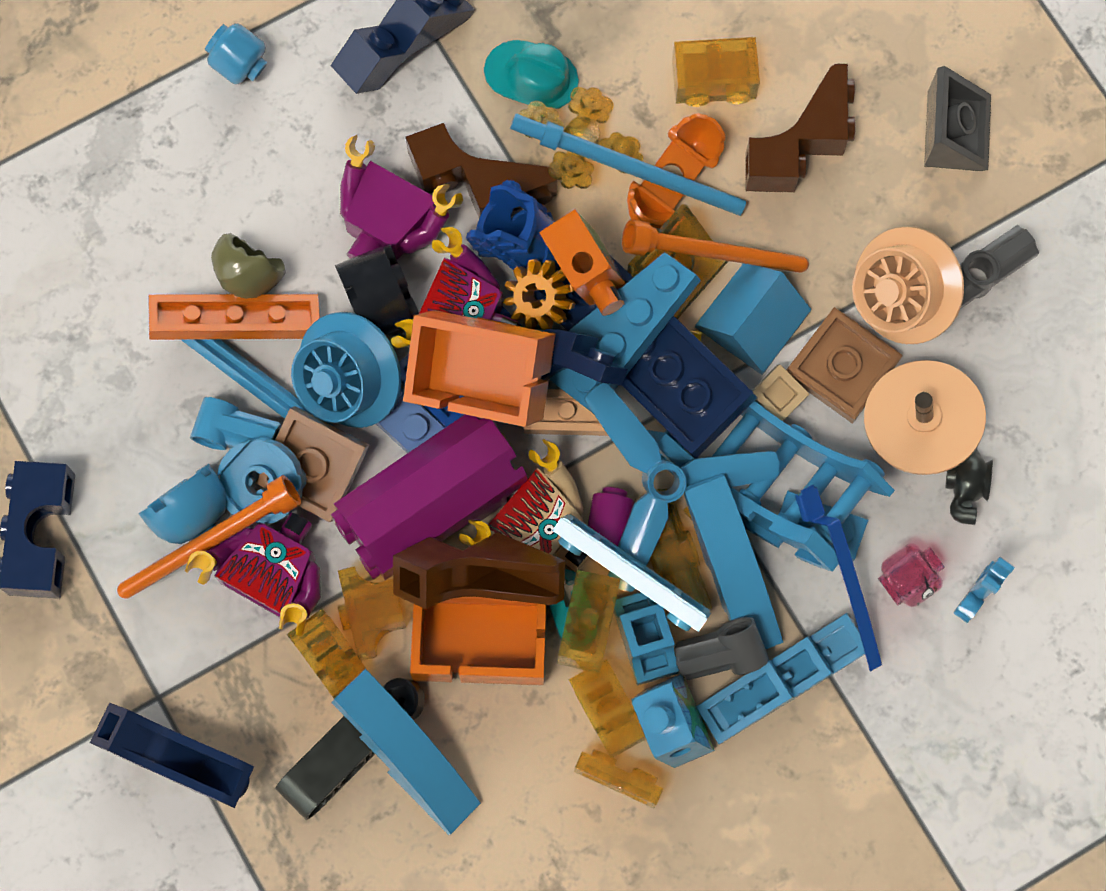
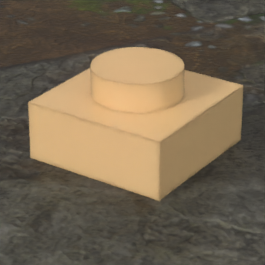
M780 364L776 365L752 390L758 397L755 401L782 421L809 395Z

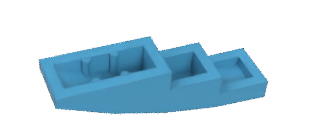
M721 473L687 486L684 496L705 563L711 570L722 608L727 613L729 621L741 617L753 618L765 649L784 643L760 568L725 475Z
M846 613L812 636H807L780 655L769 660L761 669L744 675L697 706L698 711L718 744L725 742L864 656L865 652L858 627L849 613Z
M366 669L331 702L362 734L359 738L390 769L387 773L448 835H451L481 804L429 737Z

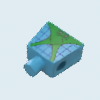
M681 674L645 689L631 699L650 750L656 760L676 768L715 751L687 681Z

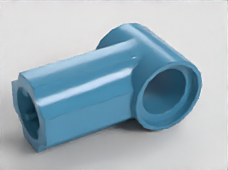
M204 397L190 439L212 449L226 450L227 447L232 449L244 441L259 437H269L275 440L280 431L281 424L241 412L238 407L226 401Z

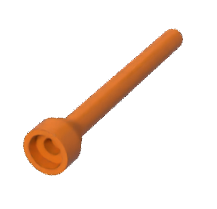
M633 219L626 223L622 235L623 251L644 256L647 252L652 253L657 249L798 273L805 272L809 266L808 260L803 256L658 233L657 229L651 227L649 222Z
M285 475L268 483L267 490L262 492L263 497L120 583L117 588L118 595L121 598L128 599L187 564L192 553L207 551L271 512L274 514L280 512L286 514L300 506L301 499L296 488Z

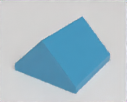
M742 264L696 323L695 328L763 375L809 315L811 308L783 272L761 266Z

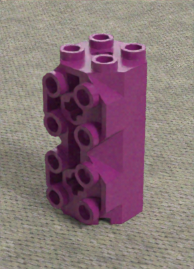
M465 414L335 502L336 511L331 516L335 521V526L349 545L355 541L358 543L359 547L355 550L360 557L359 560L374 580L381 575L384 580H387L393 576V555L428 537L442 542L469 523L468 520L482 521L507 503L508 496L527 481V474L522 466L515 470L511 465L510 461L517 456L492 420Z

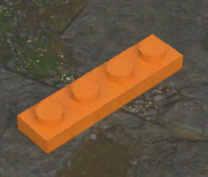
M234 294L148 295L149 340L303 339L309 327L320 318L318 294H261L257 298L247 299L237 297Z

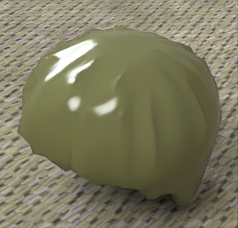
M232 233L223 234L212 251V265L221 287L237 297L247 299L267 294L282 280L286 273L282 259L267 258L263 251L254 250L245 240Z

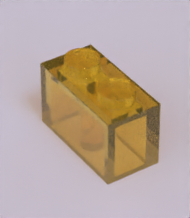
M756 37L674 42L672 66L676 104L686 103L688 106L699 107L712 101L742 104L750 99H756L760 84Z
M577 570L557 664L600 673L620 579Z

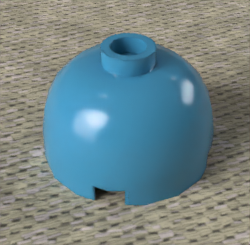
M207 464L197 470L196 474L191 478L184 479L138 514L157 537L169 543L183 544L216 526L215 523L225 513L227 504L226 492L217 474Z

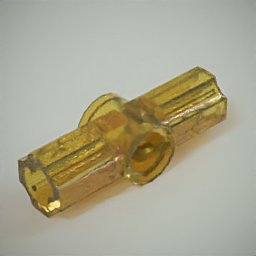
M657 489V491H666V490H668V489ZM675 502L667 503L668 520L650 558L654 572L712 611L711 600L698 569L700 561L693 538L688 530H684Z

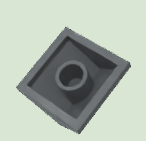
M946 66L937 68L927 94L924 167L970 171L988 170L991 94Z

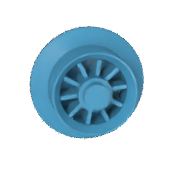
M336 312L319 318L306 331L300 349L293 359L291 378L294 391L304 408L320 420L354 428L372 426L390 414L399 398L401 370L396 352L385 334L375 324L360 315Z

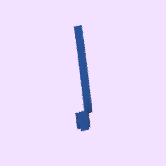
M813 484L801 490L802 495H795L799 511L804 522L811 521V523L828 527L858 626L869 671L880 667L882 662L840 519L823 515L825 510L819 491Z

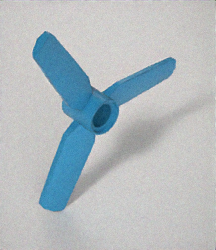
M600 383L594 386L585 396V402L629 465L642 471V484L647 492L634 503L618 547L645 566H647L668 520L667 503L678 500L684 494L687 486L721 473L725 475L729 487L775 479L779 475L780 463L774 451L694 458L679 468L671 461L661 459L658 443L607 383ZM662 470H672L674 474L673 485L666 491L655 490L654 478L656 474ZM609 570L607 576L609 583L620 590L629 592L635 590L633 586Z

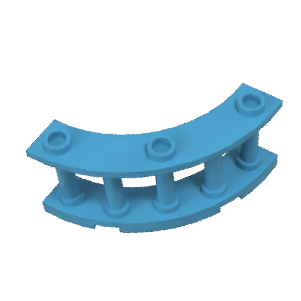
M756 401L741 414L743 416L742 419L712 455L736 454L754 429L758 427L781 444L775 452L780 463L779 475L794 455L797 454L819 467L804 489L814 484L818 488L819 495H821L835 476L850 483L849 487L826 515L840 519L841 524L867 491L888 497L895 491L884 480L885 472L876 463L868 459L861 461L845 456L812 440L811 435L805 429L796 424L789 426ZM647 430L658 443L661 459L669 460L679 468L694 459L667 430L665 432ZM777 477L751 483L746 490L741 489L739 492L730 487L745 529L777 548L785 542L798 549L794 554L798 559L819 568L834 571L839 563L835 550L831 547L833 543L827 526H812L811 529L800 526L799 522L802 520L796 499L785 513L780 512L778 515L761 506L760 499Z

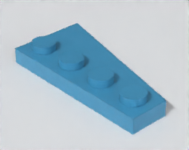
M664 252L618 290L624 300V305L618 311L603 316L597 307L569 331L599 338L596 348L614 355L613 363L628 369L627 375L701 280L695 273ZM570 369L562 370L549 379L592 412L585 402V396L600 382ZM608 384L614 391L618 387V385Z

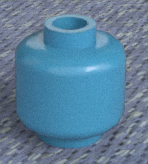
M234 23L229 27L223 24L205 47V51L209 53L207 57L208 65L235 85L242 83L246 78L254 82L268 63L262 58L266 49L265 43L239 23Z

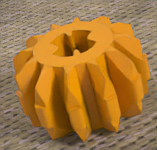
M538 259L528 260L527 269L518 266L513 270L517 281H506L504 285L508 290L514 292V296L506 298L503 303L506 306L516 305L517 309L513 312L511 318L520 320L525 317V328L535 329L539 324L542 330L552 329L553 321L561 324L567 320L563 309H573L576 305L573 300L566 298V293H571L575 290L571 284L564 285L563 281L566 279V276L561 269L555 272L556 266L553 260H546L542 266ZM545 290L546 299L536 300L534 291Z

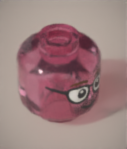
M909 543L881 563L883 575L878 577V579L897 606L904 603L908 607H916L942 588L943 580L938 572L945 567L931 547L922 551L918 545Z

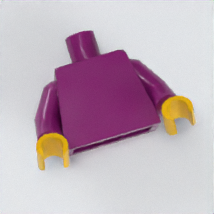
M358 135L349 138L345 144V151L351 160H348L345 164L340 185V214L344 218L347 233L356 238V240L347 252V256L351 259L380 246L383 247L390 244L396 259H399L403 254H412L431 245L432 241L438 238L441 228L444 227L449 218L448 210L455 209L462 204V194H455L451 202L448 203L445 199V193L449 189L450 184L438 186L432 196L372 161L366 166L363 161L373 154L375 150L374 142L372 140L367 141L365 152L361 154L355 147Z

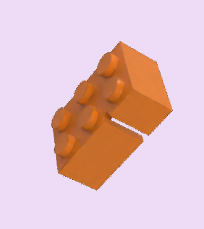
M436 310L414 315L403 401L437 409L448 406L447 411L523 427L541 421L544 418L549 381L541 380V376L550 373L555 334Z
M483 597L453 598L435 604L428 609L414 604L410 665L412 679L414 681L452 682L453 674H459L461 683L544 685L546 605Z

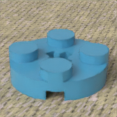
M259 437L234 446L220 462L218 475H220V481L226 492V509L232 515L263 497L262 492L267 490L262 488L257 491L252 486L256 481L252 475L254 471L259 474L264 472L269 478L268 483L285 475L296 488L300 499L302 497L307 477L304 470L301 469L300 462L288 447L269 437ZM293 510L286 514L282 512L274 514L271 512L255 523H275L289 515Z

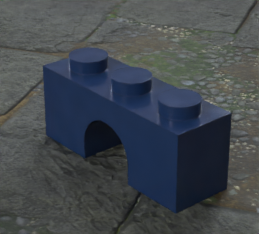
M15 461L13 474L9 473L7 476L5 493L7 499H10L8 515H3L0 524V538L2 541H5L3 557H0V589L9 596L61 598L65 556L56 548L36 546L34 532L39 522L50 515H71L75 473L67 464Z

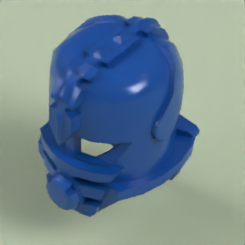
M506 180L501 185L491 187L489 203L479 218L476 230H470L466 236V240L473 246L472 249L478 252V256L496 257L499 260H503V263L512 270L518 266L527 269L528 260L538 259L541 266L546 260L557 262L539 233L555 222L551 212H547L548 209L522 191L521 185L515 181ZM520 206L524 209L511 218L513 208Z

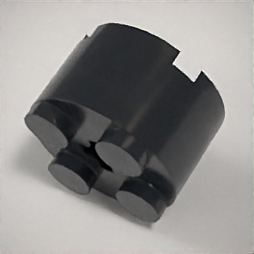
M390 244L383 247L380 246L335 265L354 313L371 321L385 336L402 329L395 326V323L405 319L413 320L414 315L419 314L407 288L409 286L404 273L397 262Z

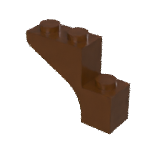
M838 63L829 68L799 120L789 130L771 137H749L745 153V191L794 193L798 179L805 178L806 155L843 156L847 142L854 141L855 117H848V103L853 104L855 81L854 79H848V64Z
M444 123L405 137L407 151L423 191L432 193L438 186L450 184L449 189L446 191L448 192L454 189L459 182L463 181L478 218H480L484 208L489 203L491 187L501 185L506 180L519 183L522 191L535 198L543 206L549 203L552 197L557 196V178L551 168L471 156L454 143ZM520 206L513 208L511 216L514 214V211L522 208Z
M498 532L463 551L428 537L393 555V595L424 609L459 597H483L545 605L557 604L564 600L565 560Z

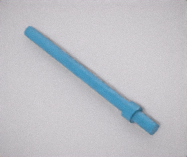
M516 113L513 117L510 129L540 140L539 145L552 150H556L559 147L738 216H741L746 205V201L566 133L563 131V126L548 121L545 125Z

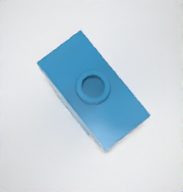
M641 592L613 600L611 605L637 686L679 674L674 652L675 643L663 607Z

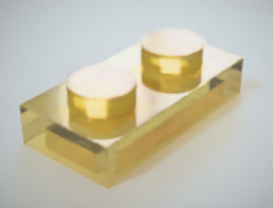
M593 749L591 755L583 751L581 752L574 769L575 773L653 809L655 808L663 791V788L655 785L658 780L657 777L638 768H633L632 772L628 773L615 767L617 759L596 749Z

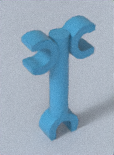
M999 557L996 562L992 561L984 569L975 582L976 584L970 589L953 613L968 623L983 605V600L991 593L996 594L1004 580L1015 567L1002 557Z

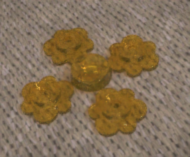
M576 87L572 90L570 94L572 101H570L568 108L572 113L577 114V117L572 119L566 127L558 119L559 112L555 108L546 107L540 101L530 102L527 109H523L519 113V115L545 125L549 121L563 126V131L643 161V155L639 152L640 143L634 137H624L618 132H613L609 138H603L599 141L600 128L596 121L601 124L606 123L614 105L610 98L602 96L600 90L595 87H591L588 90ZM562 151L555 152L553 162L548 167V173L552 178L560 180L561 185L567 189H571L574 186L586 189L592 183L591 174L594 171V166L591 162L585 161V157L569 151L567 153Z

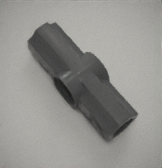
M1016 225L983 249L971 252L965 258L964 262L960 264L964 280V296L961 308L974 299L985 296L993 286L1038 256L1039 250L1037 249L1035 239L1027 229ZM977 268L983 271L987 280L979 281L974 279L969 269Z

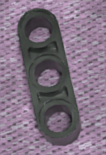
M345 716L284 775L275 787L305 820L313 817L375 755L359 738L362 734Z

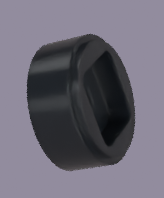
M395 678L384 685L383 688L413 720L419 717L425 705V695L417 682L411 679Z

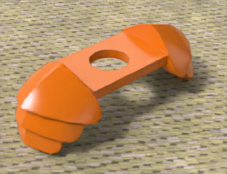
M699 113L685 117L669 130L668 137L671 143L654 166L661 169L667 165L677 166L681 170L683 177L694 181L704 166L714 168L718 164L719 156L724 150L725 133L719 123L712 117ZM643 180L641 184L632 181L627 197L629 215L633 220L649 222L651 227L654 228L666 227L679 218V214L673 209L683 197V194Z

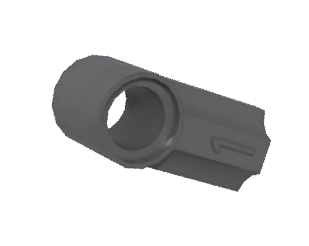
M751 617L731 620L722 625L717 632L678 641L674 648L676 664L680 674L687 680L727 670H732L737 675L749 674L761 669L769 661L756 623Z

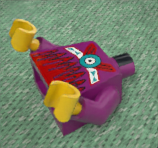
M454 227L441 228V231L449 237V245L446 247L440 240H433L432 248L437 253H450V260L447 258L443 259L419 314L436 310L519 326V321L500 314L503 307V292L500 291V284L485 263L469 247L462 244V236L458 229ZM405 319L395 323V326L401 327L406 332V339L401 336L391 338V343L396 348L409 346L411 342L413 320Z
M293 512L289 514L279 532L263 523L257 524L255 528H245L207 551L192 553L185 568L186 573L193 568L202 569L203 571L198 579V583L202 585L209 581L212 571L217 570L214 576L221 585L280 618L279 629L282 630L286 623H296L297 636L304 634L306 619L309 618L321 598L320 568L315 563L316 558L313 552L301 545L312 524Z

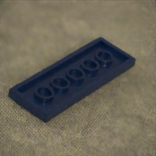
M611 256L625 284L634 277ZM556 262L555 272L561 269L558 263ZM567 278L563 281L564 285L570 284ZM545 290L534 291L535 299H546ZM575 291L566 293V298L573 300L576 304L573 309H563L567 320L561 323V325L567 331L597 308L596 304L591 306L587 304ZM674 316L629 371L622 384L694 458H698L758 398L752 390Z

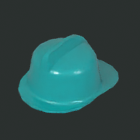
M521 40L503 42L490 52L485 61L484 74L486 82L494 92L534 108L543 110L560 109L568 104L577 93L579 83L577 70L570 59L553 45L545 43L535 44Z

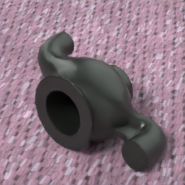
M977 448L963 463L948 470L946 475L945 488L954 489L950 514L955 521L962 524H976L977 508L972 507V502H976L982 497L988 502L993 460L985 463Z

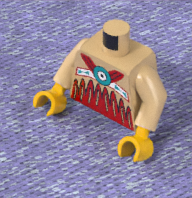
M542 439L548 448L546 457L540 459L537 452L530 449L528 455L530 460L544 467L543 472L537 468L488 525L482 521L468 520L470 524L476 527V537L472 539L468 535L460 534L459 540L465 545L472 546L498 532L565 560V564L577 572L585 564L589 556L584 552L578 556L565 549L558 542L561 536L552 530L560 518L567 514H571L583 522L581 516L583 515L584 507L576 482L563 462L559 460L560 451L554 443Z

